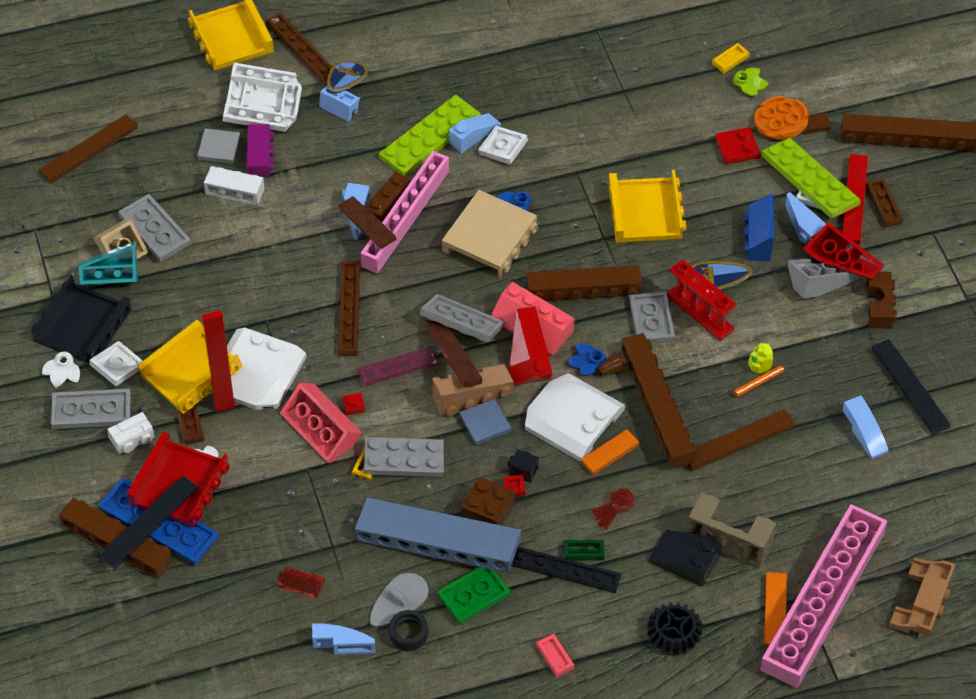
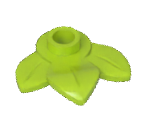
M758 68L738 71L733 77V83L737 87H741L742 92L749 96H757L758 91L768 86V82L759 77L760 69Z

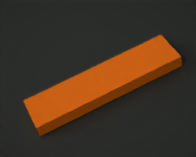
M766 572L765 647L770 646L786 618L787 573Z

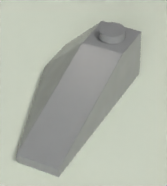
M810 259L789 260L787 263L793 289L805 299L821 296L862 278V276L821 262L810 263Z

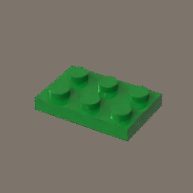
M479 567L437 591V596L459 625L511 596V591L495 570Z

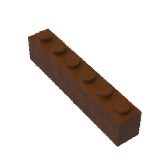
M639 265L527 272V291L544 301L641 294L642 288Z
M74 497L59 513L60 523L63 527L104 550L128 528L122 525L119 520L111 519L101 510H95L85 501H79ZM150 537L125 560L158 580L173 563L169 548L156 544Z

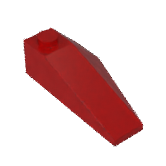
M829 222L803 248L806 253L821 263L870 280L884 267L880 261Z
M536 307L516 309L509 363L513 386L550 380L552 369Z

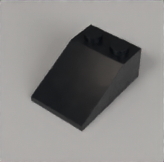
M666 530L648 562L703 587L720 558L722 544L703 535Z

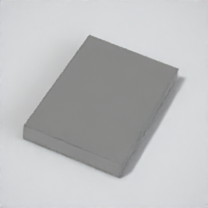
M656 292L629 295L635 335L644 333L646 339L650 340L651 343L675 341L667 293Z

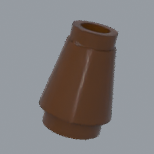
M614 353L598 366L597 370L604 377L623 371L627 363L621 353Z

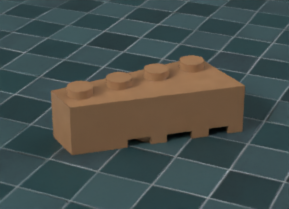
M505 365L482 368L479 372L482 377V384L464 387L455 374L447 375V379L442 380L439 377L433 378V401L441 417L453 416L457 412L492 399L506 397L513 393V380Z

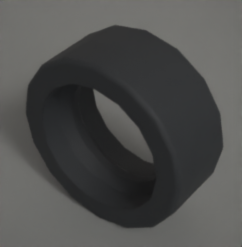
M404 610L395 614L390 620L389 625L391 642L395 647L403 651H413L422 647L428 638V624L425 617L414 610ZM412 622L420 626L421 632L415 638L405 639L397 635V627L403 623Z

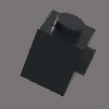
M517 449L515 455H511L508 460L509 475H523L524 481L531 483L539 469V457L532 455L528 451Z

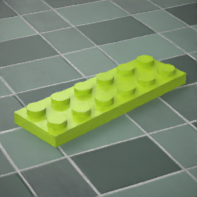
M454 95L379 153V158L396 172L407 176L424 163L432 151L438 152L449 143L450 128L462 120L480 116L481 113L460 97Z
M791 138L762 150L761 156L831 219L860 205V199Z

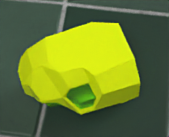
M760 343L750 354L748 364L751 371L759 374L769 371L772 367L773 352L769 343Z

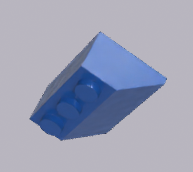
M768 194L750 204L748 213L745 212L744 224H748V227H745L744 238H748V242H745L744 253H748V260L750 261L771 260L774 239L773 194Z

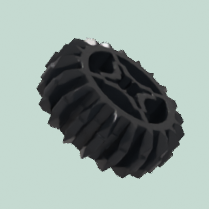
M670 601L668 606L662 603L660 609L655 608L654 613H651L647 622V634L650 636L651 643L655 642V648L662 647V653L669 650L670 655L673 654V651H677L678 655H680L682 650L688 653L689 648L694 649L696 643L700 642L703 632L699 614H695L694 608L688 610L687 604L683 607L680 606L679 602L673 605ZM665 620L666 624L663 625V628L659 629L658 626ZM690 628L691 632L684 636L683 634L686 632V629Z

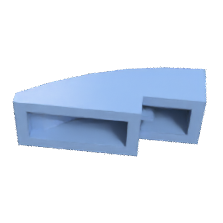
M860 395L844 402L843 412L852 424L853 433L869 457L873 459L888 453L889 450L882 432L863 397Z
M312 624L313 648L334 647V655L376 653L375 639L364 633L338 625Z

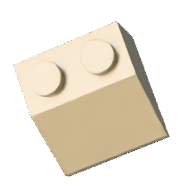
M123 220L93 238L102 254L136 241L137 259L148 253L132 220Z

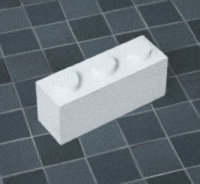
M213 166L210 167L204 181L205 194L257 206L265 189L263 177Z

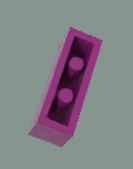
M270 124L248 125L247 171L249 175L270 178V170H274V161L270 159L271 156H274V146L271 145V142H274V131H270Z

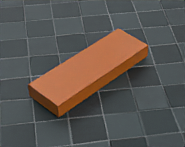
M626 429L583 457L581 463L594 476L638 447L639 441Z

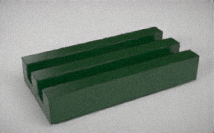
M564 540V558L572 561H604V540Z

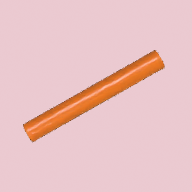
M779 365L733 391L735 397H739L784 372L783 366Z

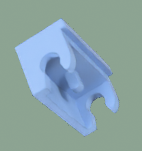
M326 86L320 92L319 107L348 122L351 120L352 112L354 114L357 113L360 98L346 90L332 92Z

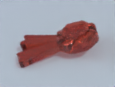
M618 488L611 494L610 503L592 510L596 520L601 519L598 522V526H603L606 530L618 512H626L634 506L635 497L629 489Z

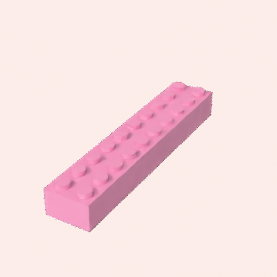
M850 504L764 654L760 671L793 687H799L885 534L887 520Z

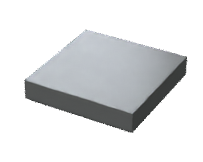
M205 129L197 155L198 160L234 164L241 138L240 133Z

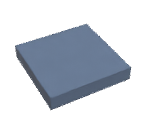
M495 399L459 412V416L475 445L511 432V426Z

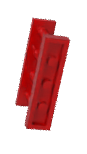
M682 259L669 269V272L678 279V284L667 292V297L720 342L734 331V326L725 320L726 314L736 308L737 304L685 260Z

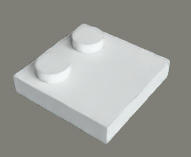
M495 126L478 149L479 155L511 165L528 141V137L525 134Z
M119 341L90 359V365L115 386L139 371L137 365L143 362V360Z

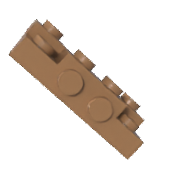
M914 558L907 578L922 582L912 610L896 606L889 627L908 634L910 630L930 636L936 618H941L945 606L942 605L943 600H948L951 590L947 588L955 564L944 560L925 561Z

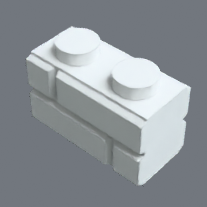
M143 412L107 429L109 439L118 454L129 453L136 446L148 444L154 438L153 427Z

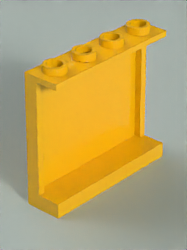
M242 0L240 3L198 16H194L192 10H189L190 18H188V24L190 28L194 29L195 39L200 41V49L202 53H206V61L208 65H212L214 71L231 66L234 63H240L274 52L273 40L252 0Z
M672 170V177L617 180V173H609L608 185L616 243L682 239L683 231H686V221L682 220V217H684V207L680 206L682 194L681 191H678L680 180L679 177H676L675 170Z
M195 320L137 365L142 377L182 414L212 392L203 325L198 320ZM228 352L232 376L243 366L237 354L233 356Z

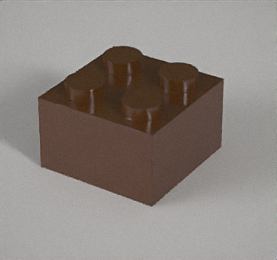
M479 476L461 506V517L502 526L515 504V491Z

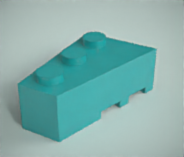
M136 241L82 261L79 264L80 285L137 282L139 278Z

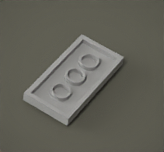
M150 194L118 211L119 217L122 220H132L143 243L160 262L191 245V239Z
M438 294L427 302L420 311V315L428 320L439 322L445 327L456 329L462 334L471 335L483 342H489L503 328L505 322Z
M130 389L52 393V429L115 426L131 418Z
M365 437L364 474L443 477V440Z

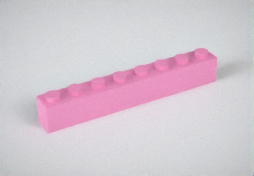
M432 151L382 222L396 235L397 240L380 249L370 239L361 252V267L377 274L448 174L449 157Z

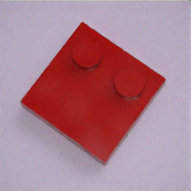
M750 127L715 133V140L725 165L760 159L761 153Z

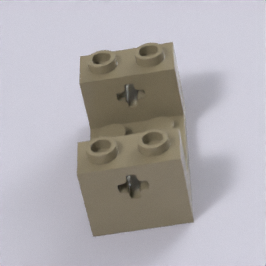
M701 493L689 515L687 533L703 535L722 544L721 553L760 569L773 545L776 523L769 518L757 515L747 534L741 529L732 528L718 521L720 500L713 495Z

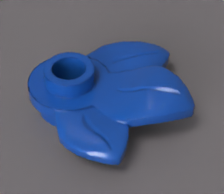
M505 192L497 196V198L528 211L527 208L531 204V198L526 192H518L516 194Z
M580 343L576 344L578 355L570 358L568 364L575 369H580L581 375H590L596 371L598 366L606 361V356L601 350L594 349L592 345Z

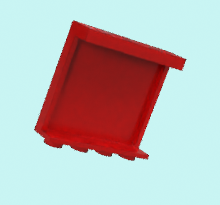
M162 432L127 492L128 502L132 506L147 510L183 475L196 484L198 490L169 519L194 527L197 521L202 519L206 505L211 503L212 494L215 489L219 488L223 474H227L230 463H228L227 454L224 453L222 458L203 453L172 442L170 434Z

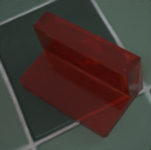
M285 567L284 572H279L278 575L279 588L318 598L324 584V577Z

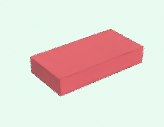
M555 634L536 642V647L556 678L574 669L575 665Z

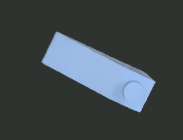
M489 113L462 120L449 129V144L462 154L490 134L495 126L500 127L501 123Z
M348 183L346 190L342 192V201H346L354 196L362 205L366 206L370 200V186ZM348 218L354 240H358L361 230Z
M789 192L786 197V209L797 237L802 243L807 245L826 223Z

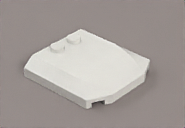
M234 63L223 121L242 125L270 124V129L285 132L297 119L302 87L296 79V73Z
M247 328L237 329L227 345V351L233 356L237 354L243 366L237 373L231 376L234 402L255 410H262L263 407L271 406L274 409H278L303 365L306 353L297 345Z
M567 373L550 381L528 407L525 430L581 462V459L591 452L593 444L611 422H615L625 410V405Z

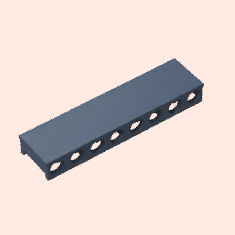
M368 497L355 527L357 541L509 574L516 550L521 543L520 529ZM362 533H367L371 537H365ZM380 537H386L390 541H384ZM399 541H405L409 545H402ZM418 545H424L428 550L421 549ZM438 549H443L446 552H448V554H443L439 552ZM457 553H462L466 555L467 558H462L458 556ZM476 557L483 558L487 562H481ZM496 562H502L506 564V566H500Z

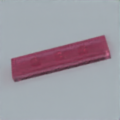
M429 346L359 367L357 372L364 387L436 365V360Z

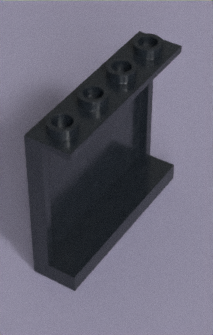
M70 276L62 284L59 293L52 298L49 307L43 311L39 321L33 325L32 334L34 342L58 352H68L73 358L90 364V359L106 349L132 311L130 299L123 296L120 301L75 284L73 276Z

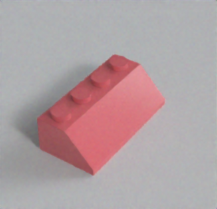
M512 282L501 294L491 316L505 321L503 328L514 333L516 309L535 306L548 355L553 356L574 332V317Z
M299 383L280 412L327 463L332 462L351 449L362 434L314 383Z

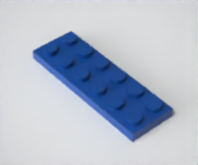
M121 478L98 505V508L108 516L119 520L122 524L129 527L146 510L129 504L127 492L133 483ZM168 518L150 538L160 546H166L172 553L196 566L219 538V532L197 521L194 527Z

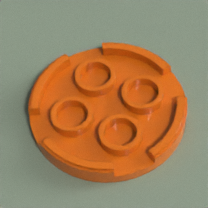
M777 96L765 100L754 114L756 129L765 137L776 140H784L799 135L806 128L809 119L808 110L800 100L785 98V96Z

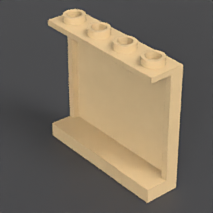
M478 190L442 239V252L449 255L453 249L497 269L498 277L501 278L504 272L507 273L510 269L511 262L518 258L521 248L527 245L531 234H535L537 231V215Z

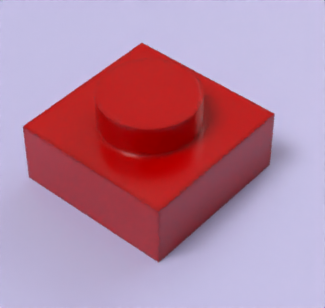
M361 392L342 396L346 416L365 412Z
M523 475L503 477L504 487L515 491V497L525 496Z

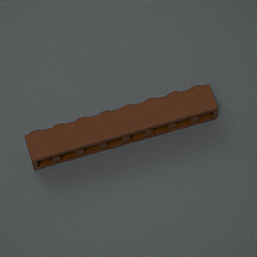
M843 113L841 142L976 151V123Z
M644 333L622 338V353L670 468L692 464L694 455H696L695 445L690 443L689 431L687 428H684L682 415L676 410V401L670 396L669 384L664 382L663 370L658 368L656 354H652L650 340L646 339Z

